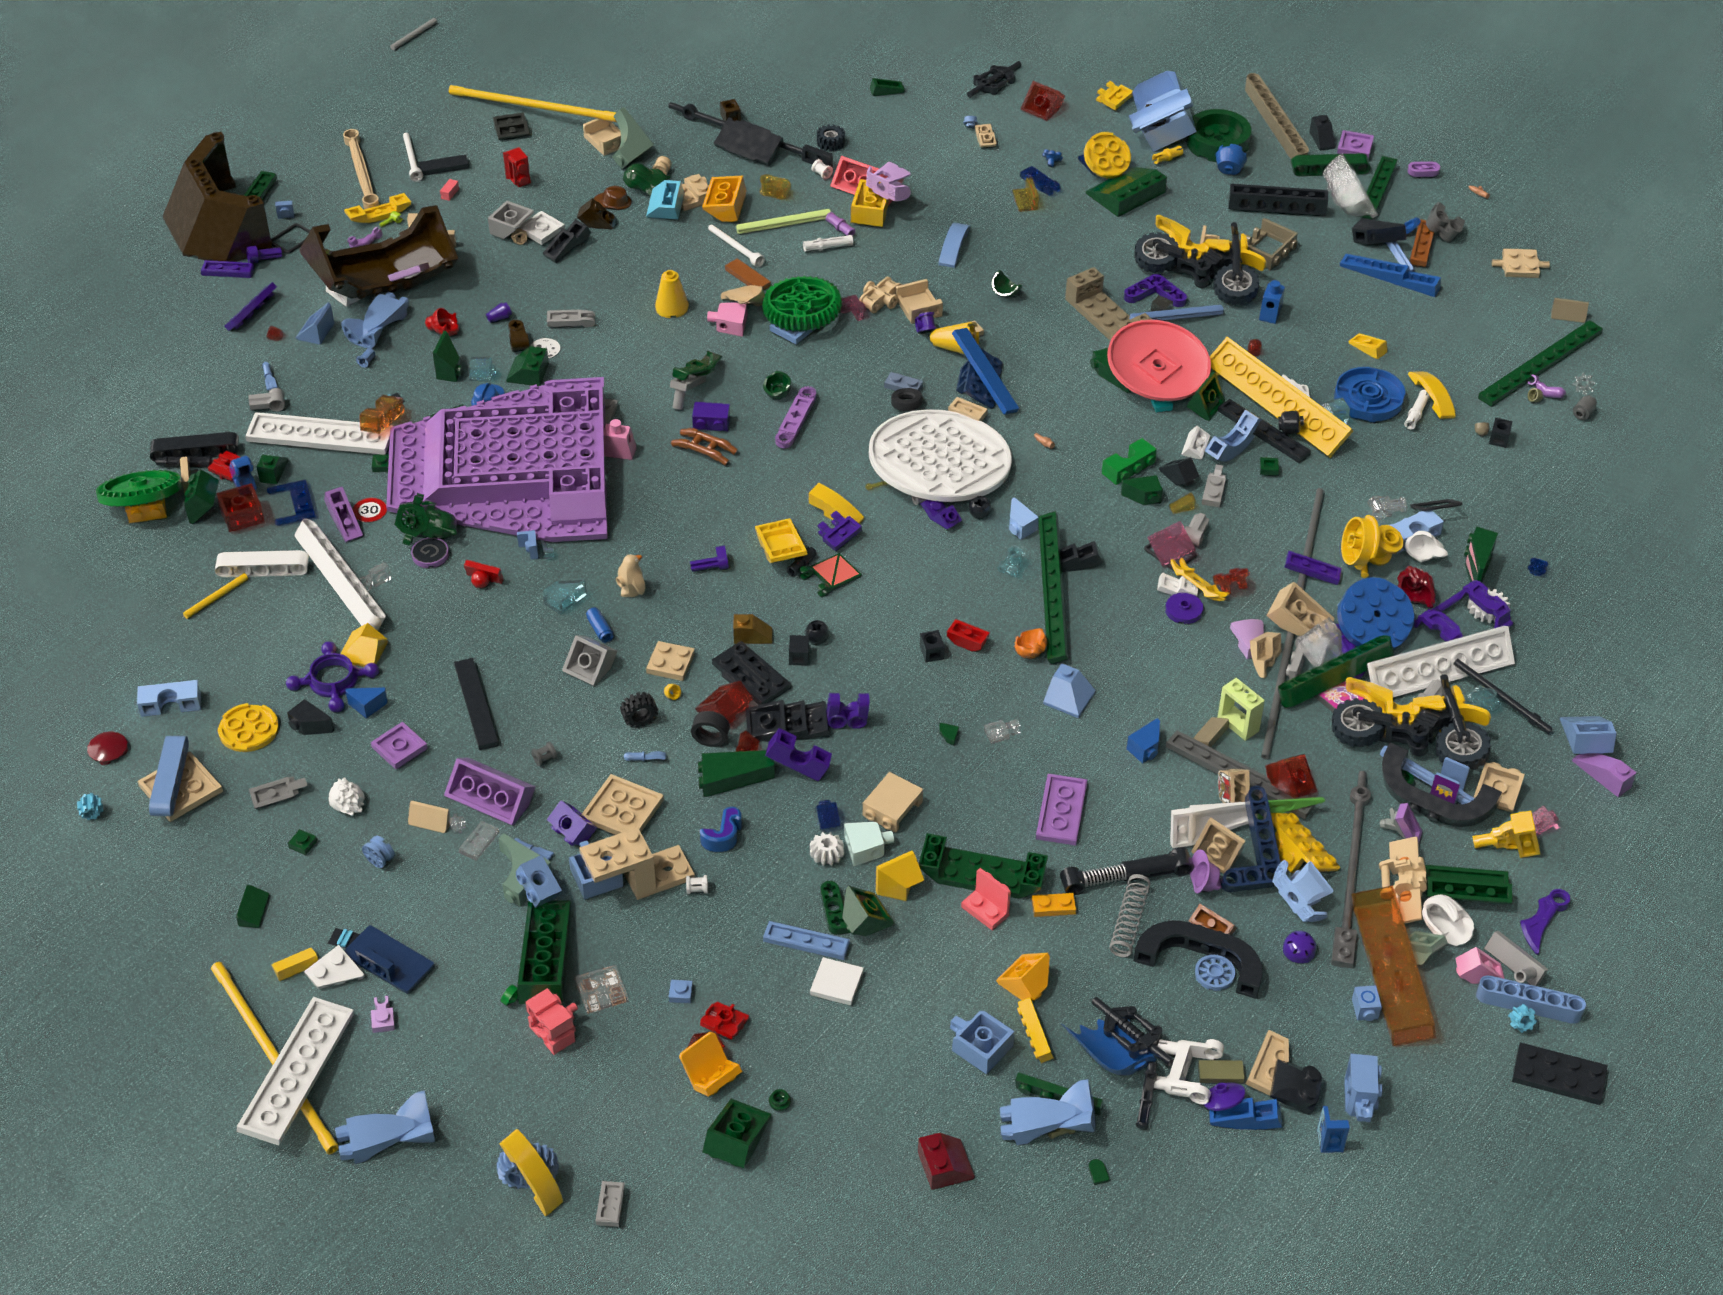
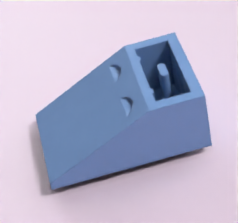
M1600 716L1560 717L1573 754L1613 753L1616 731L1611 721Z

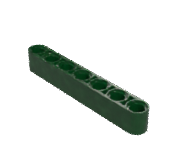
M1387 635L1376 637L1280 684L1278 691L1282 706L1293 707L1346 681L1348 677H1354L1367 671V663L1394 656L1391 637Z

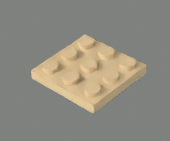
M191 752L187 753L173 816H165L170 822L223 792L222 786ZM157 770L138 780L139 787L149 798H151Z
M610 774L582 814L597 828L614 835L637 827L642 832L663 802L664 795Z

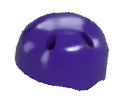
M1294 931L1286 937L1283 943V953L1290 961L1308 963L1315 957L1316 942L1308 932Z

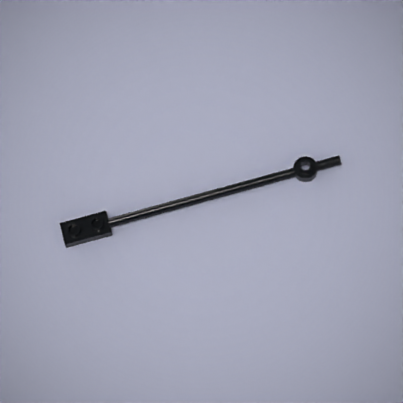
M673 102L669 103V108L682 112V115L687 120L691 121L699 118L721 127L726 123V121L698 112L693 104L689 103L681 106ZM785 142L780 146V148L802 155V161L813 164L816 160L820 159L826 166L829 165L833 168L832 153L807 144L803 146V149Z

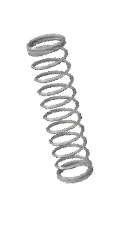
M1134 874L1128 879V886L1126 887L1120 908L1121 911L1119 912V918L1117 919L1113 938L1109 946L1110 951L1119 957H1127L1132 954V945L1135 942L1133 939L1136 938L1135 932L1138 931L1139 919L1142 918L1141 913L1144 910V900L1147 899L1146 894L1149 892L1151 885L1150 880L1140 874ZM1142 878L1147 881L1148 886L1141 883H1131V880ZM1134 884L1142 885L1145 888L1137 887ZM1133 891L1136 894L1145 895V898L1142 899L1134 895L1130 896L1128 892ZM1130 897L1137 901H1143V905L1128 902L1127 898ZM1130 904L1134 907H1141V911L1126 908L1125 905ZM1127 910L1131 913L1139 914L1140 917L1136 918L1132 915H1125L1123 911ZM1126 917L1131 920H1137L1138 924L1135 925L1132 922L1123 921L1121 918ZM1124 923L1127 926L1136 927V930L1121 928L1119 924ZM1118 930L1134 933V937L1131 938L1128 935L1119 934ZM1120 936L1124 939L1132 940V944L1117 940L1116 937ZM1114 944L1127 946L1129 951L1119 950ZM1112 946H1113L1116 950H1118V951H1120V952H1123V953H1127V954H1121V953H1118V952L1114 951L1113 948H1112Z

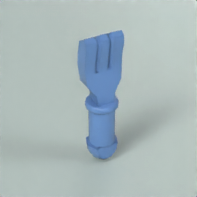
M264 362L262 369L266 378V389L269 391L277 388V384L271 373L270 364Z
M644 751L627 752L624 754V759L626 761L666 759V753L661 751H654L645 754Z
M519 838L514 839L535 853L542 855L547 860H550L554 854L541 847H534L532 844L525 843Z

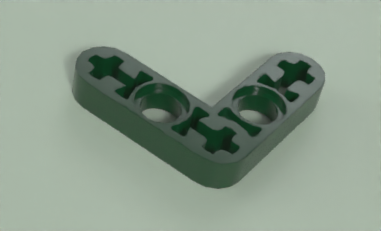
M833 881L822 883L820 886V896L829 932L834 935L850 933L842 918L844 907L838 884ZM827 890H831L832 897L829 898V893ZM837 905L839 909L832 911L828 909V906Z

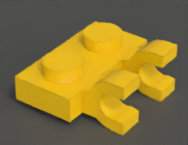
M1109 81L1106 83V86L1109 87L1106 91L1103 88L1097 91L1100 95L1096 98V101L1103 102L1104 105L1116 110L1133 96V90L1123 85L1118 87Z

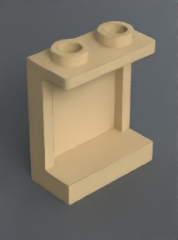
M597 118L583 124L584 137L604 156L619 149L621 132L612 121Z
M927 279L896 287L898 304L911 324L915 323V318L921 313L934 312V318L942 316L943 302L941 299L935 300L928 289Z
M889 772L863 802V816L896 833L899 830V822L913 805L919 807L923 802V789Z

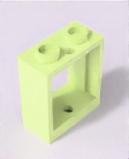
M1235 678L1222 687L1217 718L1229 719L1228 727L1246 741L1260 730L1265 700L1239 679ZM1235 701L1247 710L1246 715L1234 706Z

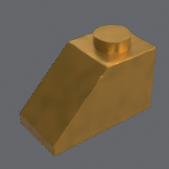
M734 614V644L740 641L745 644H772L771 626L753 614Z

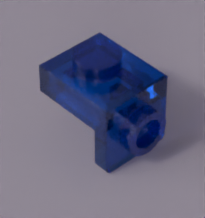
M823 800L819 802V805L815 806L820 830L841 826L836 802L831 803V800Z

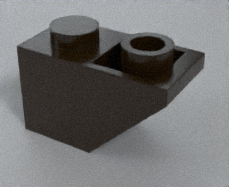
M593 198L579 208L577 219L588 228L610 230L614 228L616 217Z

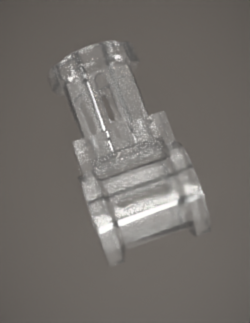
M1373 496L1367 502L1368 507L1372 509V516L1376 520L1391 517L1393 512H1406L1407 510L1405 497L1390 500L1389 496Z

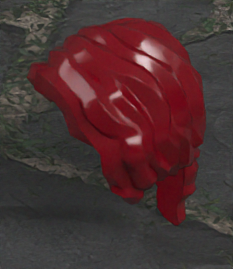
M1408 566L1404 571L1400 572L1397 577L1398 587L1406 593L1410 601L1422 605L1426 604L1428 608L1432 609L1435 604V587L1432 575L1424 572L1423 569Z

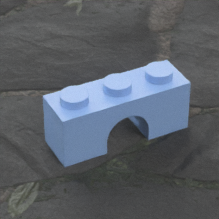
M1430 510L1420 511L1411 517L1404 518L1402 521L1390 524L1403 537V547L1397 554L1406 550L1405 543L1407 538L1414 535L1417 531L1429 532L1434 537L1441 535L1444 521Z
M198 680L138 686L137 705L141 717L161 715L162 706L168 702H177L181 712L201 710V691Z

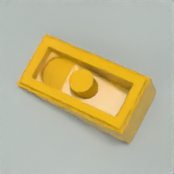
M1359 333L1348 341L1349 344L1375 359H1379L1387 353V341Z

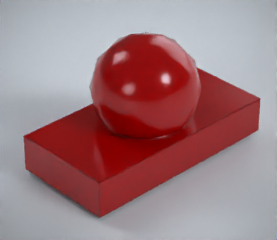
M466 560L464 563L468 576H472L471 582L476 588L486 587L489 581L502 584L504 578L500 568Z

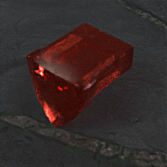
M747 730L740 733L739 743L735 752L758 751L759 741Z

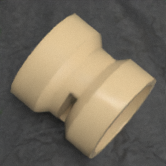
M660 156L652 169H659L667 175L672 162L669 158Z

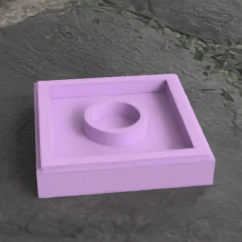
M424 263L390 274L388 277L390 281H395L425 271L430 267L428 263Z

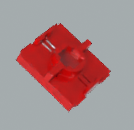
M225 451L223 454L220 453L219 458L214 459L213 463L208 467V471L219 475L221 480L226 478L233 481L229 465L232 460L240 458V456L229 451Z
M717 1001L714 1004L712 1003L707 1009L705 1015L700 1020V1026L732 1040L738 1035L739 1030L744 1028L749 1015L734 1009V1004H731L729 1007Z

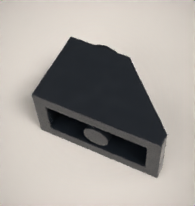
M1319 115L1312 117L1309 133L1319 151L1335 149L1332 123L1328 116Z
M1191 457L1174 460L1159 467L1160 472L1176 486L1181 484L1188 486L1194 483L1195 478L1199 477Z
M306 699L287 712L289 726L294 731L297 730L303 735L334 732L332 718Z

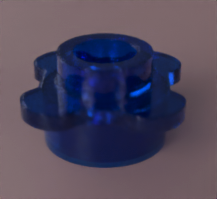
M1536 558L1530 559L1531 564L1528 565V570L1531 574L1541 576L1546 573L1547 561Z

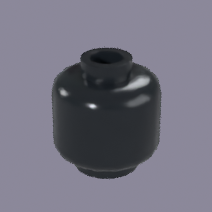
M1297 410L1283 411L1281 416H1278L1279 431L1282 430L1284 434L1299 433L1301 426H1304V418L1300 416Z

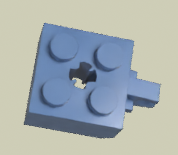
M587 840L579 843L580 847L589 844ZM581 854L569 857L570 870L584 900L623 887L622 874L595 883ZM605 856L602 859L608 861L612 859V857Z
M979 1011L971 1021H965L955 1016L950 1022V1029L956 1033V1036L953 1038L952 1051L985 1074L1013 1047L1015 1031L985 1011Z
M1350 1054L1344 1078L1345 1111L1350 1116H1355L1357 1121L1371 1122L1374 1109L1378 1110L1379 1097L1382 1096V1084H1378V1079L1381 1078L1382 1067L1378 1065L1377 1056Z

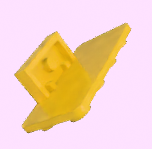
M1271 813L1273 826L1277 829L1275 838L1281 862L1283 860L1288 862L1287 869L1291 873H1295L1304 861L1306 863L1311 861L1319 872L1338 871L1340 869L1337 860L1327 853L1323 844L1311 835V831L1299 822V818L1295 814Z

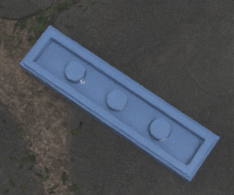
M772 921L768 922L763 936V942L841 960L845 959L850 945V939Z

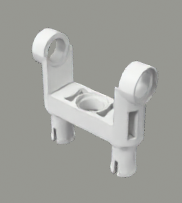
M1160 1039L1158 1047L1165 1053L1176 1056L1170 1074L1167 1077L1157 1076L1155 1078L1154 1089L1165 1090L1167 1094L1190 1097L1197 1104H1207L1211 1095L1210 1090L1201 1086V1083L1185 1081L1192 1057L1209 1060L1221 1058L1225 1048L1224 1045L1214 1039L1207 1040L1206 1043L1187 1040L1172 1042Z

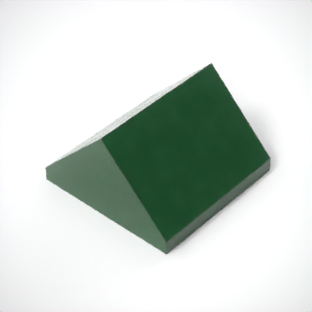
M1215 372L1208 376L1187 405L1189 409L1207 421L1211 420L1218 411V407L1225 402Z

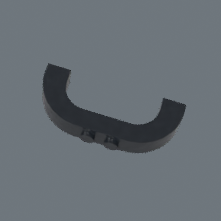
M1389 743L1382 761L1383 781L1386 789L1400 804L1408 803L1413 813H1422L1433 822L1440 821L1456 827L1476 825L1490 817L1502 799V791L1483 783L1478 795L1469 803L1453 804L1405 781L1401 772L1408 759V750Z
M1172 920L1151 926L1140 936L1137 942L1133 961L1150 967H1154L1158 955L1170 947H1181L1205 955L1223 956L1233 964L1239 973L1236 993L1254 999L1257 998L1262 978L1260 958L1249 944L1235 936L1209 929L1202 925Z

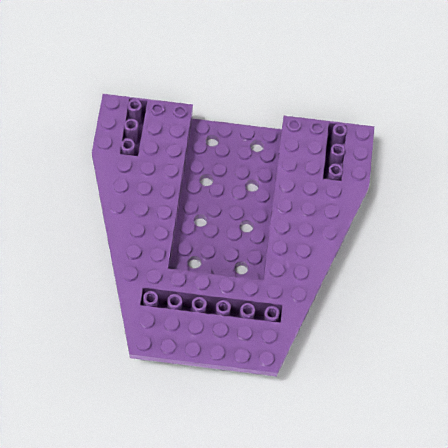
M604 377L546 381L545 385L537 387L536 384L530 386L528 390L521 392L516 390L492 397L491 401H478L477 405L467 408L466 406H461L453 409H441L432 418L427 416L423 418V421L413 424L410 421L390 427L387 511L397 513L400 504L412 502L414 496L420 493L424 494L423 501L428 500L437 503L438 508L452 513L456 517L458 525L517 535V532L535 530L536 539L549 542L607 539V492L604 467ZM553 456V458L547 459L546 457Z

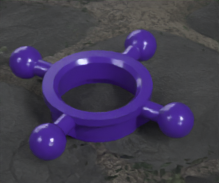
M327 641L321 647L324 655L313 661L307 675L304 678H299L295 675L288 677L286 687L291 691H296L303 685H309L311 690L317 695L331 697L332 699L328 704L329 709L332 712L338 713L344 708V701L339 696L346 694L347 688L355 686L358 676L376 677L379 674V667L375 663H368L364 668H358L352 664L348 657L336 653L337 647L333 642ZM339 665L349 671L344 679L335 683H322L316 680L317 673L327 666Z

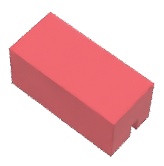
M452 179L447 181L440 190L441 199L451 200L459 190L458 181Z

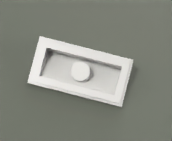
M1199 426L1194 427L1188 434L1181 454L1201 460L1211 435Z

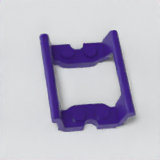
M1473 580L1449 599L1419 615L1418 619L1414 620L1413 626L1418 628L1422 624H1426L1431 630H1440V637L1445 642L1463 637L1460 627L1442 611L1467 595L1483 611L1496 617L1494 628L1502 626L1510 628L1513 626V622L1510 618L1511 610L1508 605L1498 596L1488 595L1489 588L1480 581Z

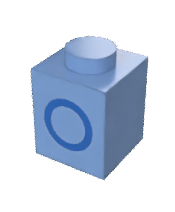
M1376 985L1355 987L1352 1002L1357 1021L1379 1019L1382 1006Z

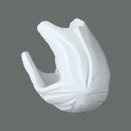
M1440 894L1432 896L1425 901L1422 916L1433 934L1444 935L1447 942L1454 946L1463 945L1472 938L1474 931L1473 920L1454 899Z

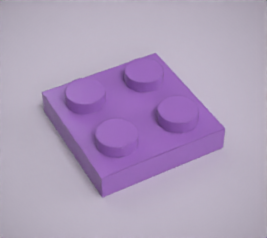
M1343 130L1337 154L1363 153L1369 158L1374 136Z
M403 722L371 742V747L395 769L428 749L427 743Z

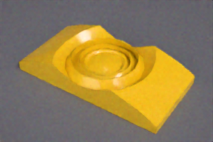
M790 518L755 526L760 545L763 547L767 560L770 563L807 555V550Z

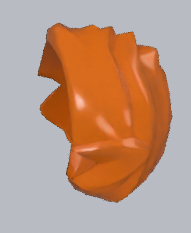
M1042 628L1022 632L1020 637H1016L1014 647L1019 656L1026 659L1036 658L1045 651L1047 638Z

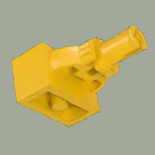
M1531 811L1510 814L1511 821L1492 828L1491 833L1472 836L1475 849L1493 845L1496 849H1518L1520 858L1540 855Z

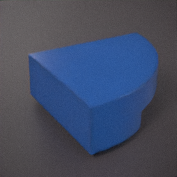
M1418 217L1404 223L1406 235L1420 224L1421 221Z

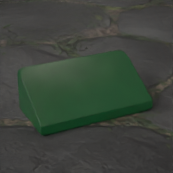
M246 885L236 915L238 926L260 927L270 896L268 892L252 885Z

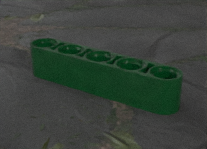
M1363 153L1297 155L1291 159L1293 173L1296 176L1367 174L1371 169L1368 157Z

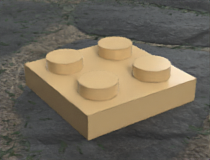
M658 641L646 667V673L683 681L695 655V648Z

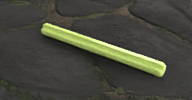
M830 209L737 224L736 229L738 234L824 220L831 211Z

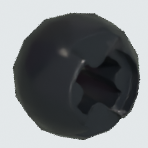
M977 496L970 501L968 509L973 517L982 519L990 514L991 503L987 498Z
M820 620L811 621L806 626L805 635L809 636L811 643H823L829 635L828 626Z

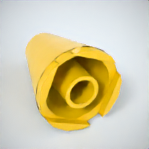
M667 270L661 276L655 302L656 312L665 318H671V316L675 315L676 318L681 317L688 311L689 303L678 273L673 270Z
M966 322L934 329L930 334V342L936 347L964 354L953 337L952 332L955 329L968 328L979 345V332L975 330V327H978L976 322Z

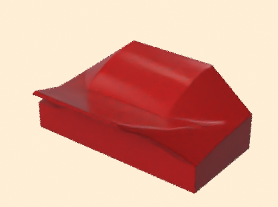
M957 619L954 620L947 630V637L955 645L969 651L981 650L990 635L988 631Z

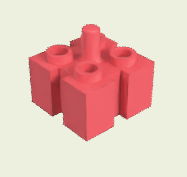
M548 988L526 1001L527 1012L530 1015L528 1016L529 1027L539 1038L543 1039L545 1046L553 1055L575 1042L574 1032L576 1029L573 1025V1012L578 1010L575 1003L564 1008L560 998L556 994H552Z

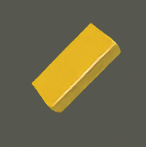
M308 948L271 965L278 980L281 981L307 970L318 961V956L312 948Z

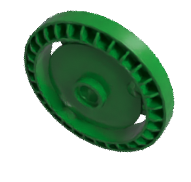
M153 469L152 471L130 472V474L116 476V478H111L109 481L102 483L97 487L96 495L98 502L111 507L140 506L141 504H148L168 498L181 489L182 483L180 475L172 471H157Z

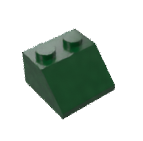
M530 346L516 356L506 382L531 386L537 384V386H541L549 365L547 348Z
M202 469L189 477V486L185 492L184 506L189 523L191 524L195 523L213 506L219 484L217 478Z

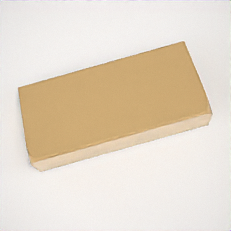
M411 801L408 824L446 833L451 824L449 809Z

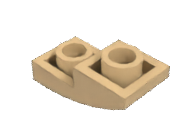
M991 124L975 125V132L980 147L996 146Z

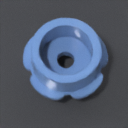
M966 116L963 121L967 128H974L979 123L976 116Z

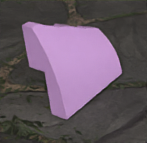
M1248 619L1232 622L1230 629L1239 641L1238 647L1246 659L1252 658L1250 640L1264 634L1263 621Z

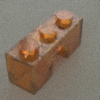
M382 395L375 401L376 409L366 408L359 414L360 431L377 434L383 432L403 415L405 409L403 398Z

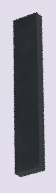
M1228 399L1218 407V412L1235 423L1238 422L1243 412L1247 410L1231 399ZM1263 419L1253 433L1297 463L1302 462L1311 455L1310 449L1279 431Z
M469 658L455 661V670L478 748L483 750L498 746V740L474 660Z

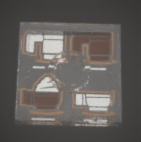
M616 965L575 976V982L587 1014L628 1002V996Z

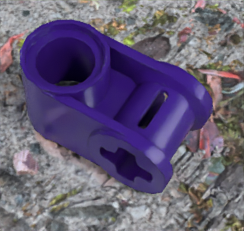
M934 312L921 313L915 318V327L918 333L937 329L933 317Z

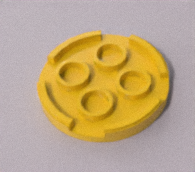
M1110 132L1095 134L1089 139L1084 148V158L1087 166L1093 173L1103 178L1112 179L1121 176L1131 162V153L1126 142Z
M245 703L228 710L222 716L223 719L218 727L219 738L227 748L238 752H251L261 749L272 742L278 733L279 724L277 716L271 708L265 705L259 706Z

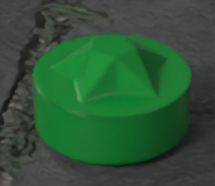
M511 984L502 995L501 1003L506 1006L515 1003L518 999V987Z

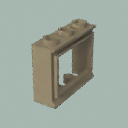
M1263 218L1261 229L1255 227L1252 237L1246 235L1248 250L1264 257L1266 267L1270 271L1283 258H1286L1292 249L1296 248L1298 233ZM1265 236L1283 243L1272 255L1255 248Z

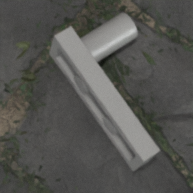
M689 375L686 380L677 378L671 380L670 387L675 389L674 409H683L686 391L704 383L706 375Z
M1500 931L1494 932L1484 948L1515 972L1514 978L1519 983L1527 981L1533 986H1538L1549 970Z

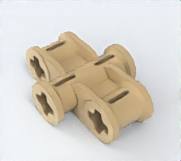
M888 276L880 281L877 286L872 281L867 282L863 289L864 294L859 299V306L866 307L871 313H876L885 304L889 309L894 308L898 302L896 287L902 284L894 282Z

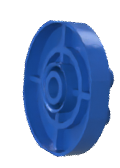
M1357 367L1339 376L1334 399L1338 407L1350 415L1351 418H1359L1374 423L1396 416L1401 411L1406 391L1403 383L1388 371L1371 367Z
M1372 577L1359 580L1346 590L1338 605L1337 618L1341 631L1352 644L1360 646L1376 637L1387 635L1391 637L1394 650L1407 639L1414 625V610L1410 599L1401 588L1385 579ZM1374 612H1377L1379 614V617H1376L1374 615Z

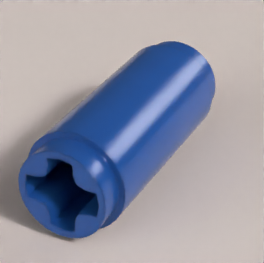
M596 607L590 608L586 612V616L599 640L603 643L611 641L614 637L613 632L601 611Z

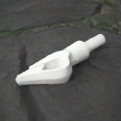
M1284 374L1281 376L1310 397L1307 385H1300Z

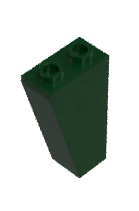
M767 750L702 753V761H698V773H702V777H698L699 789H703V797H708L775 778L774 760L765 756Z

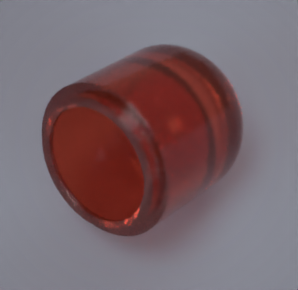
M270 326L266 337L273 341H279L283 338V331L280 328Z
M1252 339L1249 341L1247 352L1254 357L1261 354L1262 342L1258 339Z

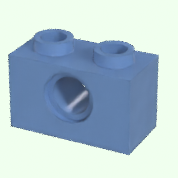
M542 855L521 864L515 872L517 881L520 885H523L526 890L527 899L534 904L535 908L556 899L562 891ZM533 879L538 880L541 885L535 884Z

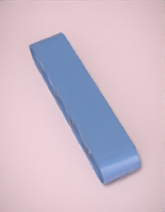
M187 736L165 737L149 803L150 816H173L189 748Z
M1488 975L1480 979L1476 992L1477 999L1485 1004L1513 1010L1514 1006L1517 1008L1519 1005L1525 1004L1528 1009L1532 1008L1536 1012L1534 1015L1573 1024L1581 1021L1586 1007L1585 1000L1577 995Z

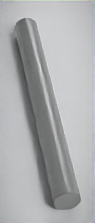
M432 18L390 45V48L393 51L435 25L437 20Z

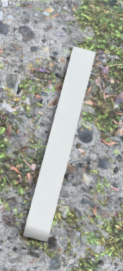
M303 519L295 533L296 539L361 626L369 623L378 631L386 618L385 613L318 525L312 520Z

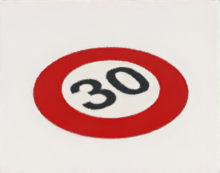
M366 498L358 501L352 510L357 520L373 522L386 514L387 507L385 502L378 498Z

